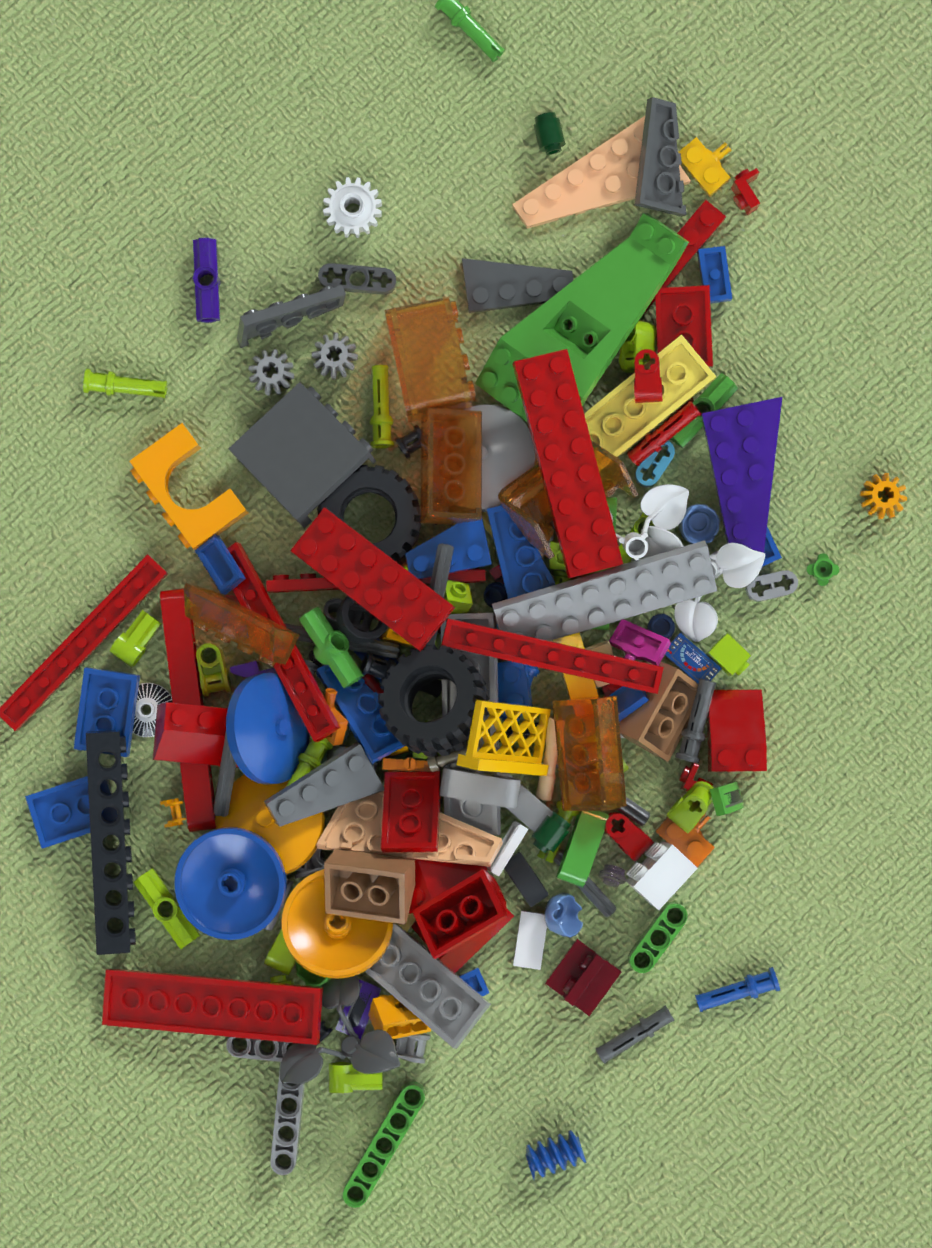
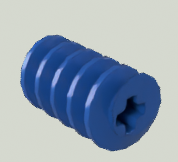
M571 1130L568 1131V1140H565L561 1134H558L556 1144L549 1137L547 1138V1147H544L540 1141H537L535 1151L529 1144L526 1145V1158L533 1180H535L536 1171L542 1178L545 1177L546 1168L552 1174H555L557 1164H559L563 1171L567 1169V1161H570L576 1167L578 1157L584 1163H587L579 1137H576Z

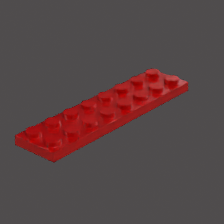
M564 349L514 361L512 364L568 579L623 565L568 350Z
M109 968L105 972L102 1025L317 1045L320 1040L323 987Z

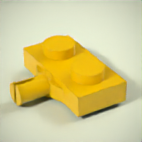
M696 137L678 153H681L682 165L710 197L731 179L722 168L719 160L732 150L724 142L712 152L705 148Z

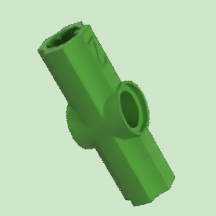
M721 373L694 400L693 404L695 406L703 404L708 407L709 412L719 410L739 388L728 376ZM698 416L672 437L671 440L683 449L703 428L702 417Z
M319 607L310 610L299 618V621L315 644L313 648L315 658L320 663L329 665L344 689L364 677L347 651L349 649L347 637L342 632L333 630Z

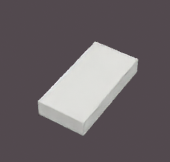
M513 821L502 839L503 844L490 867L487 866L489 871L500 876L528 831L526 827Z
M521 910L513 966L541 969L547 929L545 914Z

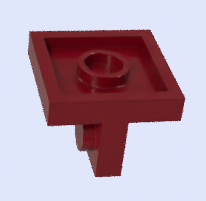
M577 938L545 981V984L560 994L569 1004L576 1006L590 1017L622 971Z

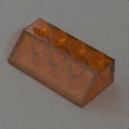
M428 408L421 416V523L454 524L479 521L482 519V411Z
M186 583L184 586L185 616L194 620L193 626L206 632L209 629L215 631L216 638L230 643L231 640L238 643L237 649L250 655L253 652L259 654V660L268 665L274 666L275 663L286 665L299 634L211 589Z
M596 696L553 701L562 810L609 811L627 806L617 696Z

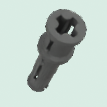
M699 678L687 728L682 730L683 740L680 751L675 755L676 758L699 763L698 754L700 746L706 738L703 730L716 682Z

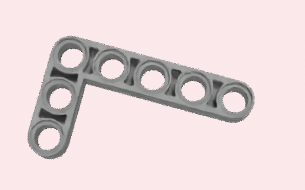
M229 1037L226 1045L228 1052L234 1057L278 1061L281 1066L282 1059L288 1050L290 1042L273 1041L275 1050L271 1053L264 1052L261 1048L262 1040L245 1038L247 1048L244 1050L235 1048L233 1044L235 1037ZM280 1071L270 1162L275 1173L287 1175L295 1168L298 1159L305 1083L283 1084L280 1080ZM293 1098L297 1103V1108L293 1111L286 1110L282 1104L283 1099ZM290 1126L294 1131V1136L290 1139L283 1138L280 1134V1128ZM287 1154L291 1158V1164L285 1167L281 1166L277 1161V1156Z

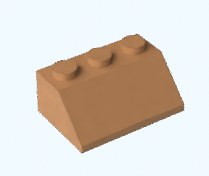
M660 662L659 666L664 667L658 694L646 692L649 701L622 719L616 732L635 745L669 762L682 738V730L687 728L698 684L678 668Z
M335 849L324 862L325 913L406 924L415 888V859Z

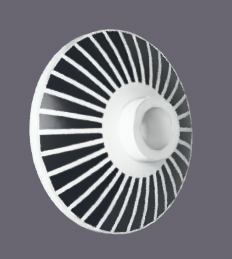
M154 683L139 684L133 726L134 734L141 737H155L157 705L165 702L173 703L171 694L162 686ZM148 704L151 707V713L144 715L142 707Z

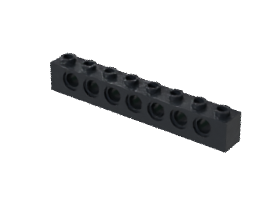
M120 730L87 731L86 751L97 955L130 953L131 945H136L135 928H130L129 918L134 917V901H128V890H133L132 873L127 874V863L132 862L131 846H126L125 835H130V818L124 819V808H129L128 791H123V780H128L127 763L122 764L121 753H126V736H120ZM103 752L112 753L115 757L114 764L111 766L102 765L99 761L100 754ZM107 779L114 781L117 786L116 790L110 794L104 793L100 787V784ZM107 807H112L116 809L118 817L113 821H107L103 818L102 811ZM107 835H115L119 839V845L115 848H107L103 843V839ZM108 863H117L121 871L115 876L108 875L104 868ZM111 890H117L121 893L122 899L117 903H111L107 900L106 894ZM116 917L122 920L123 926L119 930H112L108 927L107 922L111 918Z

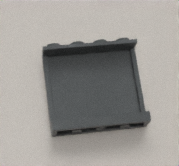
M299 382L228 449L305 529L312 522L308 515L367 459L373 464L376 460L371 455L374 449L363 438L358 441L353 436L356 431L346 421L341 424L336 419L339 414L328 403L323 406L319 402L322 397L311 386L306 389Z

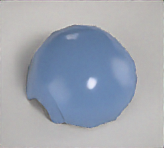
M695 504L686 508L685 516L679 524V531L682 537L690 544L704 540L706 543H711L719 531L720 519L714 509L705 504Z
M562 892L551 897L545 908V923L550 931L569 938L579 933L583 922L578 919V912L582 910V907L575 901L574 896Z

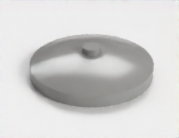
M496 405L472 406L449 418L437 432L429 457L431 475L439 491L454 505L472 512L480 510L481 512H487L488 508L513 503L530 485L538 462L528 426L514 412Z

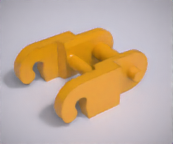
M179 798L160 801V805L170 806L172 820L167 821V824H164V828L183 825V820H186L185 817L182 818L180 804H183V801H179Z

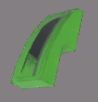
M737 781L710 789L717 816L726 815L744 808Z

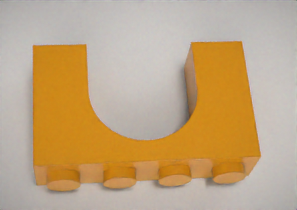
M181 423L131 459L129 462L134 468L130 472L139 484L144 481L148 486L149 490L146 494L155 505L160 503L164 508L165 512L162 513V516L171 527L174 525L178 527L181 532L178 538L187 549L192 547L196 550L213 535H220L248 514V511L231 488L199 509H185L173 502L168 489L169 478L173 470L201 449L185 425Z

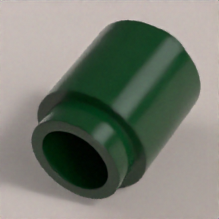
M547 112L536 116L534 130L539 150L546 152V155L561 152V147L566 143L560 119L556 118L555 112Z
M553 811L550 816L547 815L533 833L532 837L536 839L533 845L545 854L548 850L554 853L569 833L568 828L571 824Z

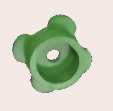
M822 553L818 555L817 560L813 564L807 566L806 571L817 579L818 585L826 586L829 579L839 573V566L834 564L827 554ZM821 567L825 568V572H821Z

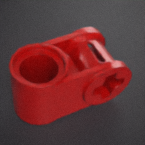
M651 349L641 350L635 356L634 361L635 403L663 402L659 357ZM644 356H649L650 360L655 361V364H651L648 370L644 369V365H639V361H643Z
M619 812L609 813L605 824V832L618 844L625 854L636 862L654 842L623 814ZM613 819L617 821L622 820L620 822L622 827L620 831L616 829L611 831L613 827L611 821Z

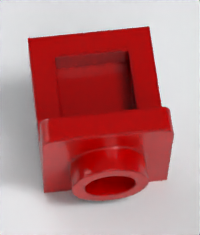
M757 168L752 171L745 169L737 174L731 187L735 194L733 198L737 207L740 210L744 209L747 215L756 211L760 205L758 198L749 186V183L756 180L760 173Z

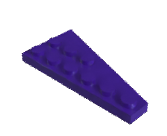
M783 397L701 414L727 544L738 543L764 553Z

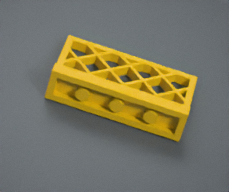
M476 700L466 755L458 754L456 765L478 771L547 776L549 765L542 764L541 762L551 709ZM486 707L490 716L484 722L483 715ZM505 711L507 718L501 724L499 717ZM522 713L524 720L518 725L516 719ZM540 714L539 724L535 727L533 721ZM494 724L496 731L490 737L488 729ZM511 726L513 733L507 738L505 732ZM528 728L530 735L524 739L523 733ZM482 737L485 744L477 751L479 740ZM500 739L502 746L496 751L494 744ZM517 741L519 748L513 752L511 746ZM534 742L533 756H531L528 748Z

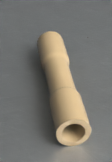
M549 717L543 764L549 765L547 776L539 775L536 792L537 799L552 800L559 746L562 742L565 719Z

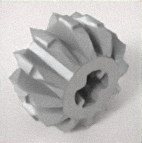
M338 333L333 334V340L331 341L326 334L323 335L325 344L316 342L315 347L320 351L312 352V357L319 359L314 363V367L316 369L323 367L321 370L322 376H326L331 371V378L333 380L336 379L337 372L339 371L343 378L347 377L345 368L353 371L355 366L350 361L358 360V355L351 353L356 349L355 344L347 345L349 342L348 336H344L339 341ZM332 351H336L337 354L341 352L338 361L334 362L333 358L331 361L329 360Z
M273 349L271 357H269L267 351L263 350L262 355L264 358L262 360L257 356L253 357L254 362L258 366H249V371L256 373L251 375L249 380L251 383L258 382L255 386L257 391L265 387V394L267 396H270L272 388L275 389L277 395H280L281 390L279 386L282 385L286 389L290 388V384L285 379H294V374L288 372L294 368L292 362L285 363L288 359L285 353L278 358V351ZM271 367H274L278 374H273L272 378H269L266 371H270Z

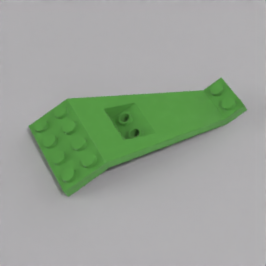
M643 213L630 237L500 337L475 384L527 422L512 363L567 349L583 406L676 266L689 241L648 213ZM569 320H571L573 323L571 329H569L568 327ZM590 335L593 336L592 344L588 341Z

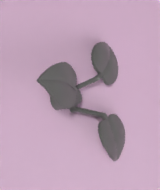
M357 975L339 979L332 978L320 986L323 987L322 1006L327 1009L337 1007V1012L350 1034V1037L343 1040L341 1051L324 1047L316 1049V1045L294 1043L288 1048L282 1059L280 1080L283 1084H303L313 1080L320 1073L323 1066L321 1053L337 1056L342 1060L347 1057L353 1067L364 1074L386 1072L401 1065L394 1041L386 1031H370L360 1040L343 1012L342 1006L353 1005L359 997L360 982Z

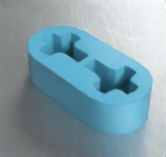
M670 441L664 444L668 448L666 452L669 454V457L663 456L658 463L654 460L658 454L655 451L638 466L635 472V479L640 486L651 487L658 482L675 454V448ZM651 464L654 465L655 469L652 472V476L655 477L654 480L648 479L644 481L642 479L643 474L640 471L642 469L646 471Z

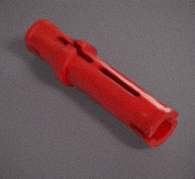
M689 401L686 406L653 433L645 435V439L630 452H627V455L636 466H639L655 451L660 452L662 450L661 446L700 416V411Z

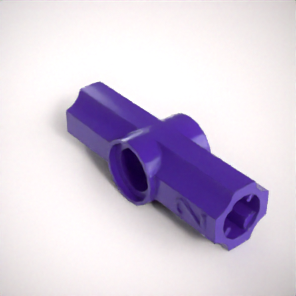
M198 238L193 240L197 322L214 323L220 321V279L218 277L217 240ZM205 275L214 277L213 282L208 286L200 284L201 278Z

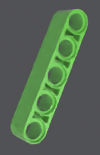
M412 1081L402 1087L353 1170L343 1191V1199L348 1206L353 1208L360 1207L367 1201L425 1100V1090L420 1083ZM410 1089H415L420 1093L421 1097L416 1102H409L405 1097V1093ZM396 1113L403 1114L406 1118V1123L402 1126H395L391 1122V1117ZM380 1138H388L392 1143V1147L388 1150L378 1148L377 1141ZM366 1162H373L377 1165L378 1171L369 1175L364 1172L362 1166ZM353 1186H358L363 1190L364 1195L355 1199L349 1195L348 1190Z

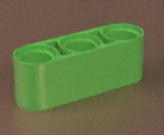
M584 804L581 806L580 813L576 817L557 872V878L579 887H584L609 814Z
M676 902L665 904L631 949L628 955V962L636 972H649L685 925L688 914L682 905ZM671 908H678L681 912L680 919L674 923L669 922L667 919L668 911ZM655 930H662L665 934L664 941L658 945L653 944L650 940L651 934ZM640 952L647 953L649 957L648 963L643 967H638L634 963L635 955Z

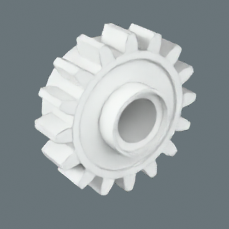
M346 177V184L344 185L336 181L337 189H328V194L331 198H324L323 200L324 205L328 206V208L323 209L324 216H330L327 219V224L329 226L335 224V233L338 234L342 230L346 238L350 234H355L356 238H359L360 233L363 231L368 235L370 233L369 227L371 225L377 227L378 225L375 217L382 216V211L376 209L382 206V201L375 199L378 196L377 189L370 191L371 183L367 182L363 186L361 185V179L358 177L355 183H351L349 177ZM351 203H356L360 206L359 210L355 213L346 211V207Z

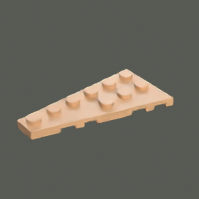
M645 116L513 203L512 208L526 228H532L570 215H579L588 210L600 209L635 199ZM679 165L680 181L683 180L684 185L690 184L691 180Z
M384 791L338 806L316 846L322 850L334 851L335 849L410 859L490 867L503 842L497 836L439 813L438 852L382 853L381 836Z

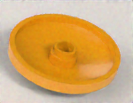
M243 775L233 783L229 813L226 817L216 816L215 829L235 827L258 834L276 850L282 860L286 875L294 872L303 866L317 850L316 844L324 832V812L279 827L264 801L284 789L289 780L279 784L267 785L254 782L246 775Z
M324 869L309 875L298 883L287 898L282 913L283 937L292 957L309 972L326 978H347L368 970L383 956L392 938L393 923L325 913Z

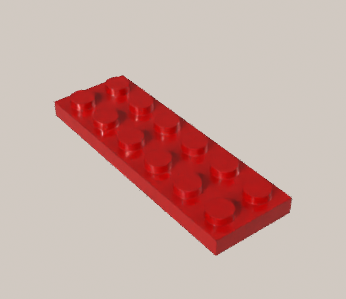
M325 507L290 550L420 652L455 608Z

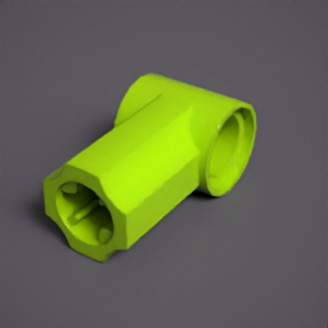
M142 610L126 633L123 632L110 648V652L133 668L144 655L145 647L162 624Z
M351 1062L329 1063L330 1093H351L353 1090H383V1072L364 1074L357 1071Z

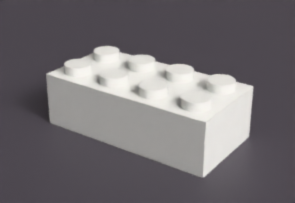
M664 841L660 844L655 842L645 852L647 858L642 864L636 862L626 873L629 876L626 882L650 905L658 910L698 869L673 844Z

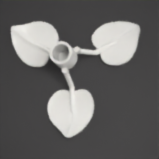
M673 484L660 485L650 489L643 496L640 508L648 517L645 519L642 533L632 532L625 537L616 534L617 540L622 543L626 553L632 557L631 562L639 560L648 551V544L645 538L648 536L647 531L651 520L655 527L665 530H671L682 522L687 508L688 489Z
M649 526L648 536L645 538L648 544V551L643 557L647 558L684 546L673 533L659 527ZM738 543L725 544L719 551L710 555L714 577L717 578L723 573V579L727 585L734 588H743L749 585L759 574L764 563L765 553L752 550ZM702 596L696 597L695 600L689 599L679 602L675 607V620L679 629L686 637L695 642H700L710 636L718 624V616L715 609L707 602H700Z

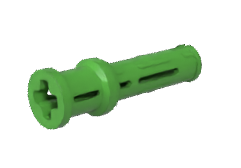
M458 0L437 1L435 8L445 13L451 20L453 27H460L492 62L497 61L498 56L499 58L502 56L505 49L470 15L471 11L468 6L464 7Z

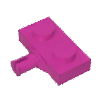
M624 619L620 621L609 640L611 646L626 653L624 658L644 660L658 666L671 645L669 639Z

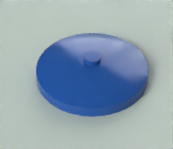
M275 673L255 674L243 680L235 689L227 710L226 733L228 745L237 766L249 779L259 784H279L288 781L300 763L298 761L300 753H304L309 745L310 733L281 679Z
M220 828L200 836L184 851L175 873V894L179 907L185 917L201 932L223 940L243 939L264 929L280 911L286 894V873L278 853L263 837L242 828Z

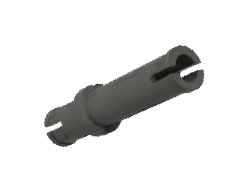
M666 1005L647 1018H640L639 1023L602 1046L595 1048L603 1063L606 1064L609 1060L628 1050L646 1037L652 1038L655 1036L654 1032L675 1021Z

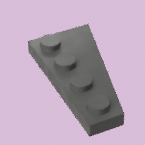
M655 97L647 99L634 205L682 217L687 214L686 205H683L682 202L684 183L683 180L680 181L679 165L682 162L681 153H678L677 149L679 130L676 103Z
M462 258L469 313L544 304L573 281V272L571 270Z
M327 286L311 295L301 294L292 301L285 303L279 301L263 310L253 309L245 312L243 316H240L237 334L240 348L248 346V340L260 335L261 339L272 336L271 332L280 326H284L287 329L296 326L302 321L304 316L313 319L342 307L346 296L343 286Z
M356 742L265 800L264 803L275 823L281 827L384 791V787L362 746Z

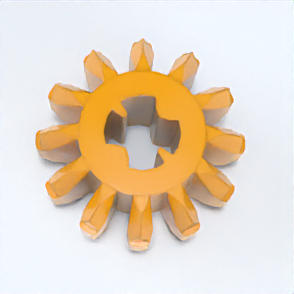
M884 473L882 479L877 474L873 475L872 482L865 481L863 484L867 490L860 492L861 497L867 498V500L861 503V506L866 507L870 505L871 508L868 511V515L871 516L877 511V517L880 520L884 518L885 513L889 518H893L895 511L901 512L903 510V506L899 502L907 501V496L900 495V492L906 489L905 485L896 486L899 482L898 477L893 478L890 482L889 473ZM882 491L886 492L884 495L888 494L889 499L884 502L881 501L882 497L878 498V494Z

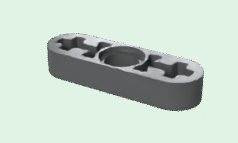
M328 263L323 265L318 272L319 282L322 287H337L342 284V279L335 278L332 283H328L327 278L323 276L328 275L329 271L333 270L335 276L343 277L342 271H347L345 274L346 285H342L346 292L387 295L395 290L397 284L394 272L387 268ZM355 272H360L365 276V282L360 286H354L350 283V276ZM369 273H373V279L381 280L383 275H387L388 280L392 281V283H387L386 288H382L379 282H372L373 287H368L370 283Z

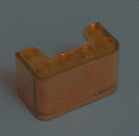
M449 297L385 310L408 423L457 413L472 407V402L476 401L473 380L467 381L465 371L470 370L467 354H462L460 344L464 343L462 329L455 326V323L459 322L456 301L450 302Z

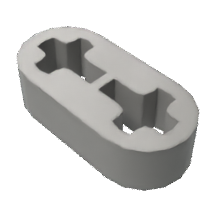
M788 570L757 576L746 586V594L755 602L787 596L797 589L798 579L793 572ZM782 576H785L786 580L791 579L792 584L788 586L786 591L783 586L774 587V583L781 581ZM755 582H759L760 586L769 584L770 589L762 592L761 597L757 593H752L751 588L755 587Z

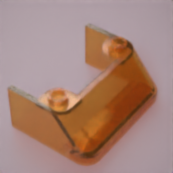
M591 440L606 497L611 496L617 489L621 488L635 498L638 492L623 461ZM537 463L505 486L499 492L498 499L529 543L551 559L555 555L548 541L554 532L550 524L553 518L539 464Z

